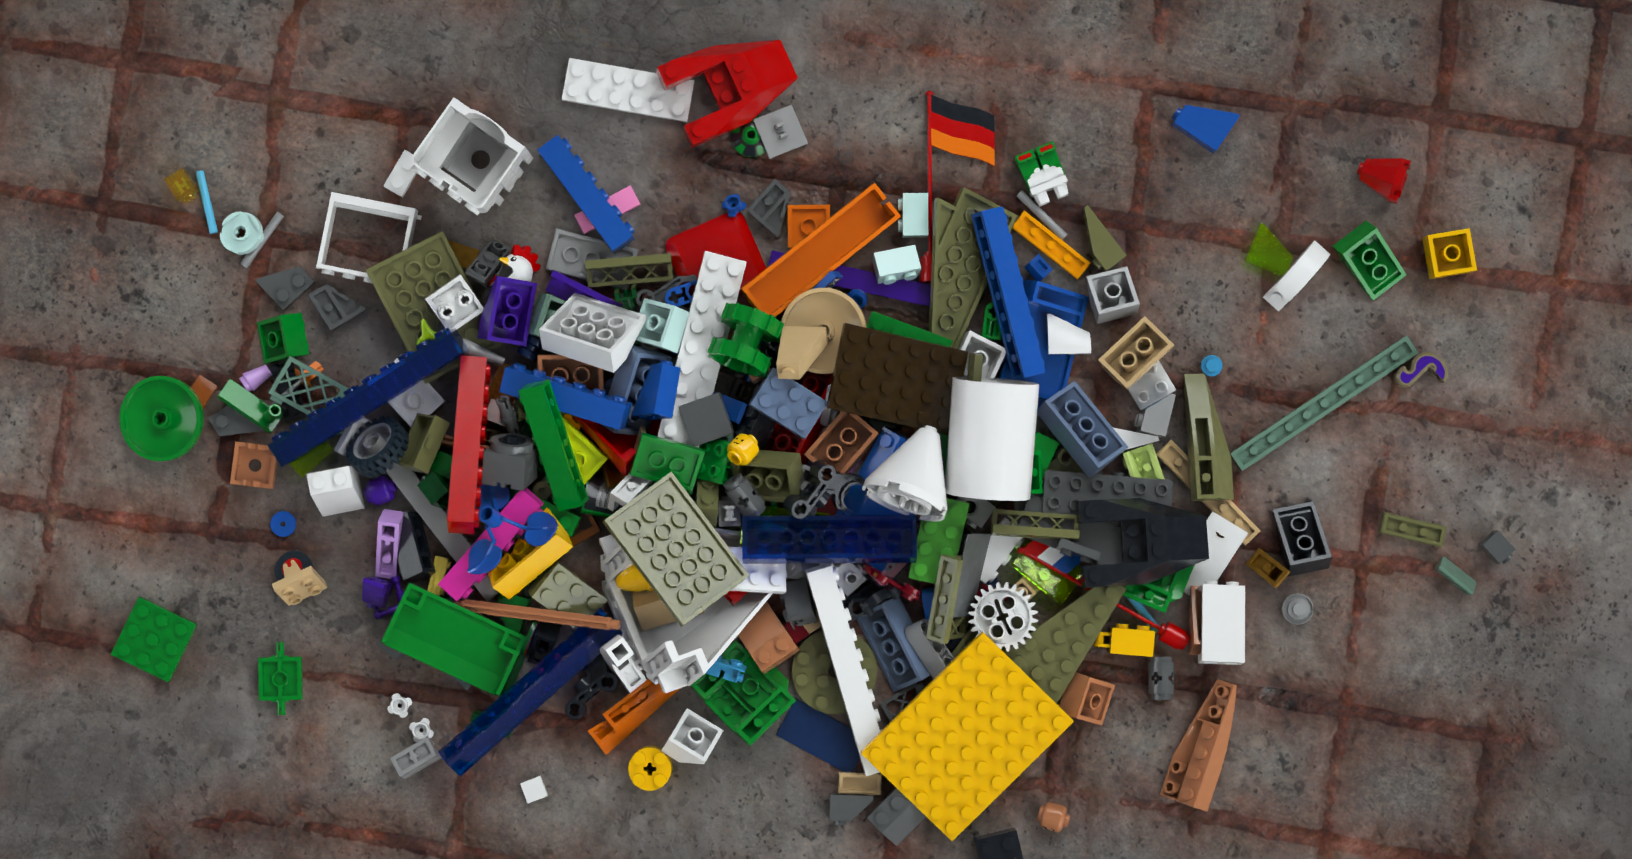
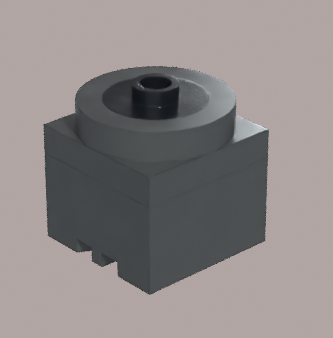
M513 433L492 436L490 438V446L484 451L482 484L496 486L498 483H501L500 487L503 488L510 484L511 489L521 491L526 489L537 478L539 451L537 445H534L532 438Z

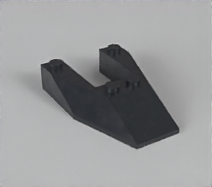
M1142 498L1083 500L1076 502L1077 524L1120 521L1123 563L1081 566L1082 588L1148 584L1209 559L1205 515Z

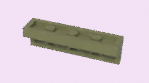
M670 253L585 260L588 288L673 280ZM668 264L667 277H659L653 272L658 265ZM643 266L649 273L643 279H638L632 273L637 267ZM633 267L630 272L626 269ZM618 268H622L628 273L620 281L611 276ZM606 269H612L609 273L605 271ZM601 270L607 276L602 282L592 283V271ZM651 274L655 276V278H648V277H649ZM629 276H632L634 278L631 280H627ZM608 278H611L613 280L605 282Z
M993 509L991 535L1049 540L1063 538L1068 541H1078L1080 530H1078L1077 515ZM997 514L1006 515L1012 522L1009 525L997 524ZM1023 515L1028 517L1033 524L1029 527L1020 526L1016 521ZM1033 517H1040L1036 521L1033 519ZM1043 518H1049L1054 523V526L1052 528H1042L1038 522ZM1065 519L1074 520L1073 530L1062 529L1059 524Z

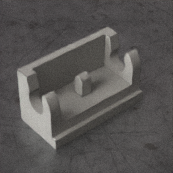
M426 737L390 758L400 777L407 779L443 758L434 747L435 743L431 739Z

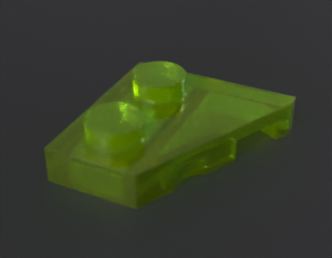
M1260 223L1245 262L1283 276L1288 271L1293 256L1263 223Z

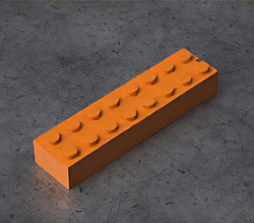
M873 183L740 288L739 291L753 308L776 317L797 296L810 290L830 271L839 267L899 219L901 215L890 201L884 205L880 203L886 199V196L876 183Z

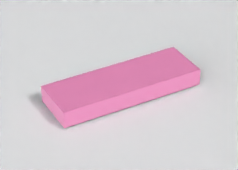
M631 185L609 196L610 198L607 200L611 207L616 205L622 215L641 205ZM583 211L574 215L584 234L595 229Z

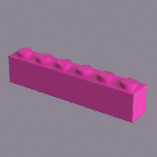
M526 488L523 491L520 490L500 513L507 519L527 526V519L531 514L543 512L541 507L544 505V502ZM504 521L499 527L491 528L496 539L495 545L506 552L515 544L513 539L516 535L519 534L521 536L526 531ZM485 530L472 546L481 539L491 541L488 531ZM472 546L438 583L456 601L462 597L466 599L473 592L471 588L475 582L479 584L487 576V573L470 574L467 572L469 553Z

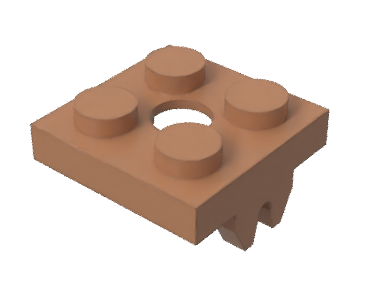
M235 441L230 484L274 489L279 447ZM253 459H258L261 462V469L257 472H253L249 468V463Z

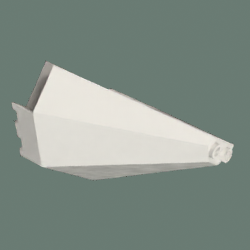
M714 528L728 547L778 550V546L770 536ZM612 534L599 538V543L604 551V554L600 555L601 571L605 572V580L602 581L604 595L608 599L607 602L615 620H620L619 630L622 637L634 652L631 658L635 667L639 671L645 670L647 672L646 677L655 685L659 683L665 694L687 685L690 686L702 677L773 594L748 592L734 606L722 596L706 608L704 614L697 615L682 627L678 622H673L642 631L634 610L632 592L619 589L615 583L617 576L634 563Z

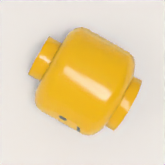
M738 434L727 446L729 460L735 465H748L759 453L757 439L750 434Z

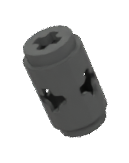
M738 473L725 482L726 494L744 517L753 520L765 511V501L746 476Z
M1151 657V662H1148V694H1151V700H1172V694H1174V662H1172V657Z

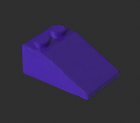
M496 276L480 318L477 338L526 346L537 283Z

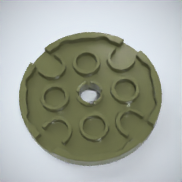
M821 630L808 637L800 645V651L795 654L792 665L793 683L803 701L815 710L828 714L846 713L837 678L830 676L828 673L830 666H832V661L823 631ZM856 634L857 641H854L856 649L860 648L863 661H860L861 668H866L869 677L866 685L868 689L873 691L877 679L876 659L869 645Z

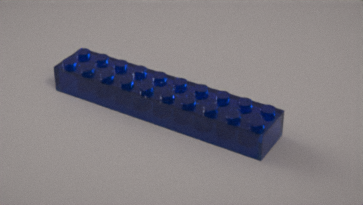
M444 328L434 334V340L431 341L429 339L416 346L417 351L404 353L398 357V363L395 364L393 362L379 369L381 371L379 375L377 373L370 375L361 381L363 385L352 386L344 391L345 396L343 398L341 396L333 398L325 404L327 408L316 409L307 415L308 420H299L289 426L291 431L288 432L286 430L271 438L273 442L268 444V447L280 466L283 467L293 463L468 352L469 348L457 329L450 330L449 328Z

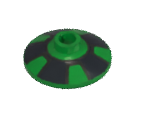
M753 120L731 131V143L734 149L741 155L757 157L766 152ZM753 131L756 134L755 137L752 139L748 138L747 136L748 132Z

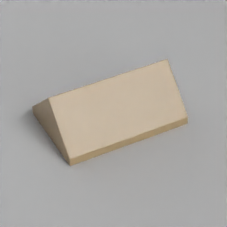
M654 590L631 591L634 610L642 631L677 622Z

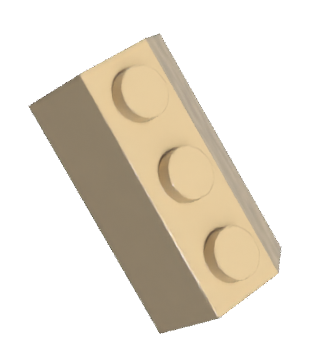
M1144 316L1098 361L1101 367L1117 383L1128 390L1175 345Z

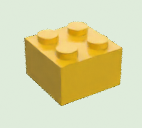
M1470 228L1427 235L1422 238L1429 279L1471 273L1477 270Z

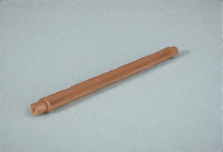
M468 599L454 600L455 604L477 614L537 620L579 627L585 626L603 630L620 629V620H614L611 617L590 616L580 613Z

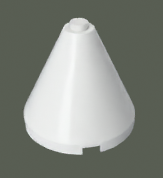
M928 425L925 428H919L865 479L862 490L868 489L866 495L876 503L906 516H909V513L921 515L920 520L942 521L947 512L941 440L937 429Z

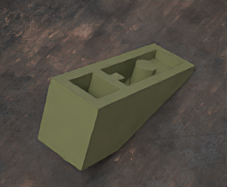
M1087 205L1082 211L1090 252L1094 259L1092 263L1098 271L1106 272L1127 255Z

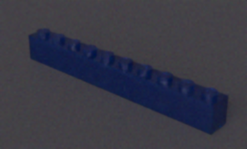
M601 608L593 614L595 616L608 617ZM585 626L578 627L441 748L438 753L446 764L461 777L601 653L600 648L617 634L621 635L623 632L620 629L603 630Z

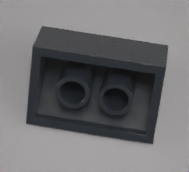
M759 381V382L757 383V386H756V388L754 389V392H753V395H752L751 399L753 398L754 394H755L756 391L758 390V388H759V386L761 385L762 381ZM748 405L734 438L741 433L753 435L758 441L759 450H765L776 422Z

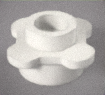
M396 693L392 695V702L388 706V712L405 718L408 715L407 710L409 706L412 705V700L410 698H403L400 694Z
M423 718L420 722H412L409 729L412 730L415 742H419L426 737L429 739L433 737L434 732L430 729L429 719Z

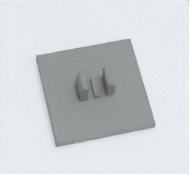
M792 105L753 120L769 159L808 144Z

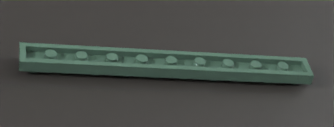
M1404 336L1230 453L1232 459L1240 471L1245 470L1417 355L1418 351L1408 336Z

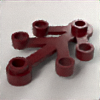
M863 562L862 570L872 576L876 573L875 579L884 585L888 582V584L895 586L897 590H902L900 592L901 595L910 601L919 599L920 591L908 583L902 586V583Z

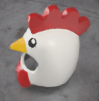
M515 244L510 255L499 258L502 266L488 284L492 286L496 276L531 282L533 272H537L541 267L540 264L536 263L538 255L533 252L530 253L531 247L528 245H524L521 248L518 244Z

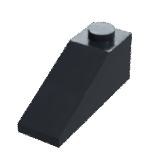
M407 511L403 514L398 556L400 574L403 581H418L436 573L422 518L418 512Z

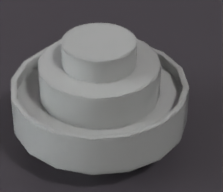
M1290 594L1282 602V615L1291 624H1304L1313 615V603L1304 594Z

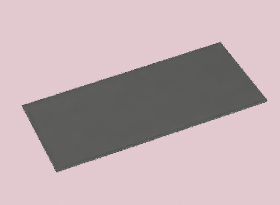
M991 534L967 535L953 617L972 616L968 612L974 609L970 604L975 603L976 600L975 595L978 592Z

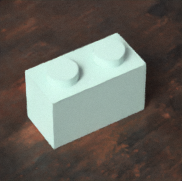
M903 193L902 198H898V211H902V220H898V232H902V238H928V193Z
M915 245L873 254L872 263L878 284L884 283L889 285L901 279L909 281L920 275L921 265Z

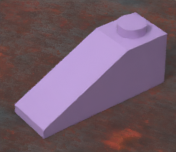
M384 509L378 520L375 577L391 579L390 577L398 575V556L404 514L402 511Z

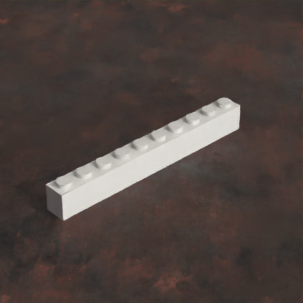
M830 563L806 569L805 573L866 776L879 773L861 754V751L883 729L880 730L877 723L881 721L878 709H873L872 702L875 701L873 691L868 689L866 682L869 681L866 668H861L860 661H863L860 648L856 649L854 641H857V636L854 628L850 629L848 621L851 620L848 608L844 609L842 603L845 600V595L842 587L838 588L836 580H839L836 567L832 568Z

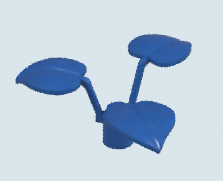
M498 483L496 486L482 484L479 519L486 524L484 528L488 531L491 541L481 539L472 546L469 553L467 572L470 574H484L493 570L499 564L502 557V549L495 545L496 539L491 528L499 527L504 521L526 530L525 540L530 545L541 546L548 542L556 532L558 527L556 519L546 512L531 514L527 519V526L502 516L499 510L505 508L509 502L510 491L508 487H500L501 483Z

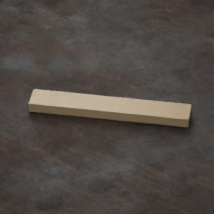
M1169 440L1156 455L1190 489L1188 456L1172 440ZM1231 500L1201 501L1211 512H1215L1248 532L1242 542L1244 546L1260 532L1259 528Z

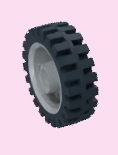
M381 416L379 420L374 418L372 423L369 421L365 423L366 427L363 428L361 426L358 429L360 432L355 433L354 439L349 441L350 446L346 448L347 461L364 477H377L379 473H386L387 468L391 470L393 468L392 464H398L400 462L398 458H403L405 455L403 451L408 449V433L399 422L390 416H386V418Z

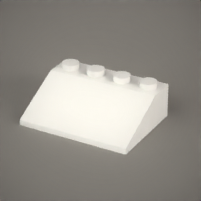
M574 293L539 328L542 349L614 373L626 360L646 321V315Z

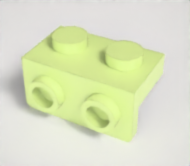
M1152 443L1123 453V464L1129 471L1130 477L1165 480Z

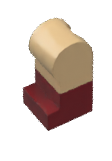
M817 610L818 623H810L803 626H796L795 624L794 630L790 622L784 625V628L795 644L821 626Z

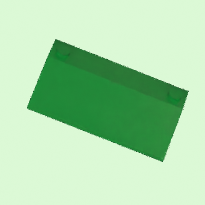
M409 583L380 643L498 697L521 651L526 636Z

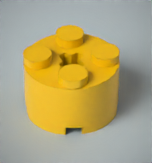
M645 746L632 756L628 772L633 784L638 788L647 791L657 790L663 787L669 780L673 768L672 760L668 755L661 752L662 749L660 747ZM649 763L656 767V770H653L652 773L645 769Z

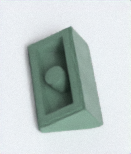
M1443 556L1435 565L1434 570L1464 594L1472 595L1476 587L1475 580Z

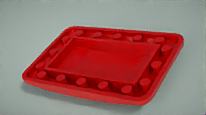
M740 212L735 217H729L728 213L672 236L668 239L665 246L667 253L671 254L672 265L677 276H691L694 274L698 278L705 251L747 262L740 288L766 269L748 224ZM692 285L689 287L688 291L690 296L692 297L696 285ZM739 291L736 303L752 307ZM783 310L775 318L778 320L782 319L785 310Z

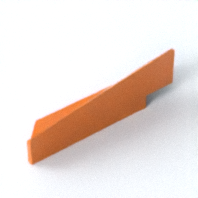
M647 679L634 691L602 715L606 720L589 729L588 732L606 755L679 689L665 694L659 683L655 685L651 680Z

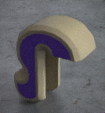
M1422 352L1412 357L1409 361L1408 369L1405 366L1397 368L1393 374V381L1400 388L1410 387L1428 369L1440 383H1444L1448 378V368L1442 358L1436 354Z

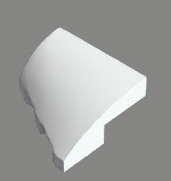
M1047 314L1048 354H1091L1089 332L1052 314Z

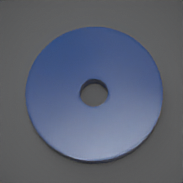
M278 512L271 519V530L277 536H289L296 529V519L289 512ZM283 521L286 523L284 527L281 525Z

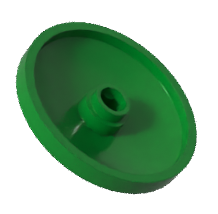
M153 376L135 384L126 394L119 415L120 429L127 445L139 456L152 461H170L188 453L197 443L204 422L203 408L194 390L185 382L169 376Z

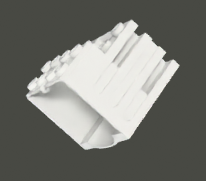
M453 97L411 157L413 164L411 169L424 179L426 176H429L431 178L429 182L441 191L449 186L447 194L459 203L462 200L465 201V207L478 216L479 213L488 212L494 204L498 206L502 204L504 199L499 193L502 189L508 192L512 190L514 183L524 172L519 166L520 163L524 161L529 165L533 160V156L525 146L510 137L492 119L479 111L470 109ZM483 150L489 154L490 163L486 168L477 169L473 166L471 158L476 151ZM444 167L449 172L457 176L459 179L470 185L476 191H471L469 188H467L459 181L451 177L449 174L441 170V168Z

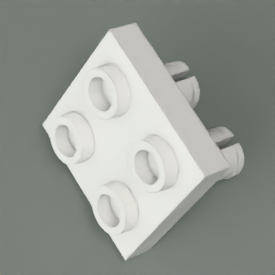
M458 275L425 298L449 334L482 313L484 309L461 275Z

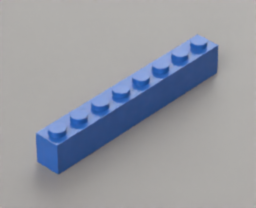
M1002 206L974 213L971 215L1012 378L1013 380H1018L1045 373L1044 360L1041 357L1039 340L1036 337L1034 320L1030 314L1029 302L1025 294L1023 278L1019 271L1018 258L1012 244L1013 239L1009 232L1007 215L1004 212V208Z

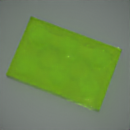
M1022 553L1018 554L1010 564L1060 605L1077 585ZM1078 564L1067 574L1080 581L1081 566Z

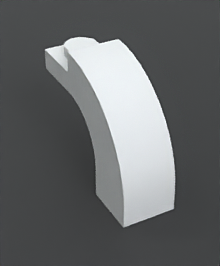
M1314 240L1263 298L1277 311H1280L1315 275L1328 259L1330 253Z
M617 634L600 648L605 662L628 692L631 693L647 680L643 673L635 667L631 658L634 652L622 636Z

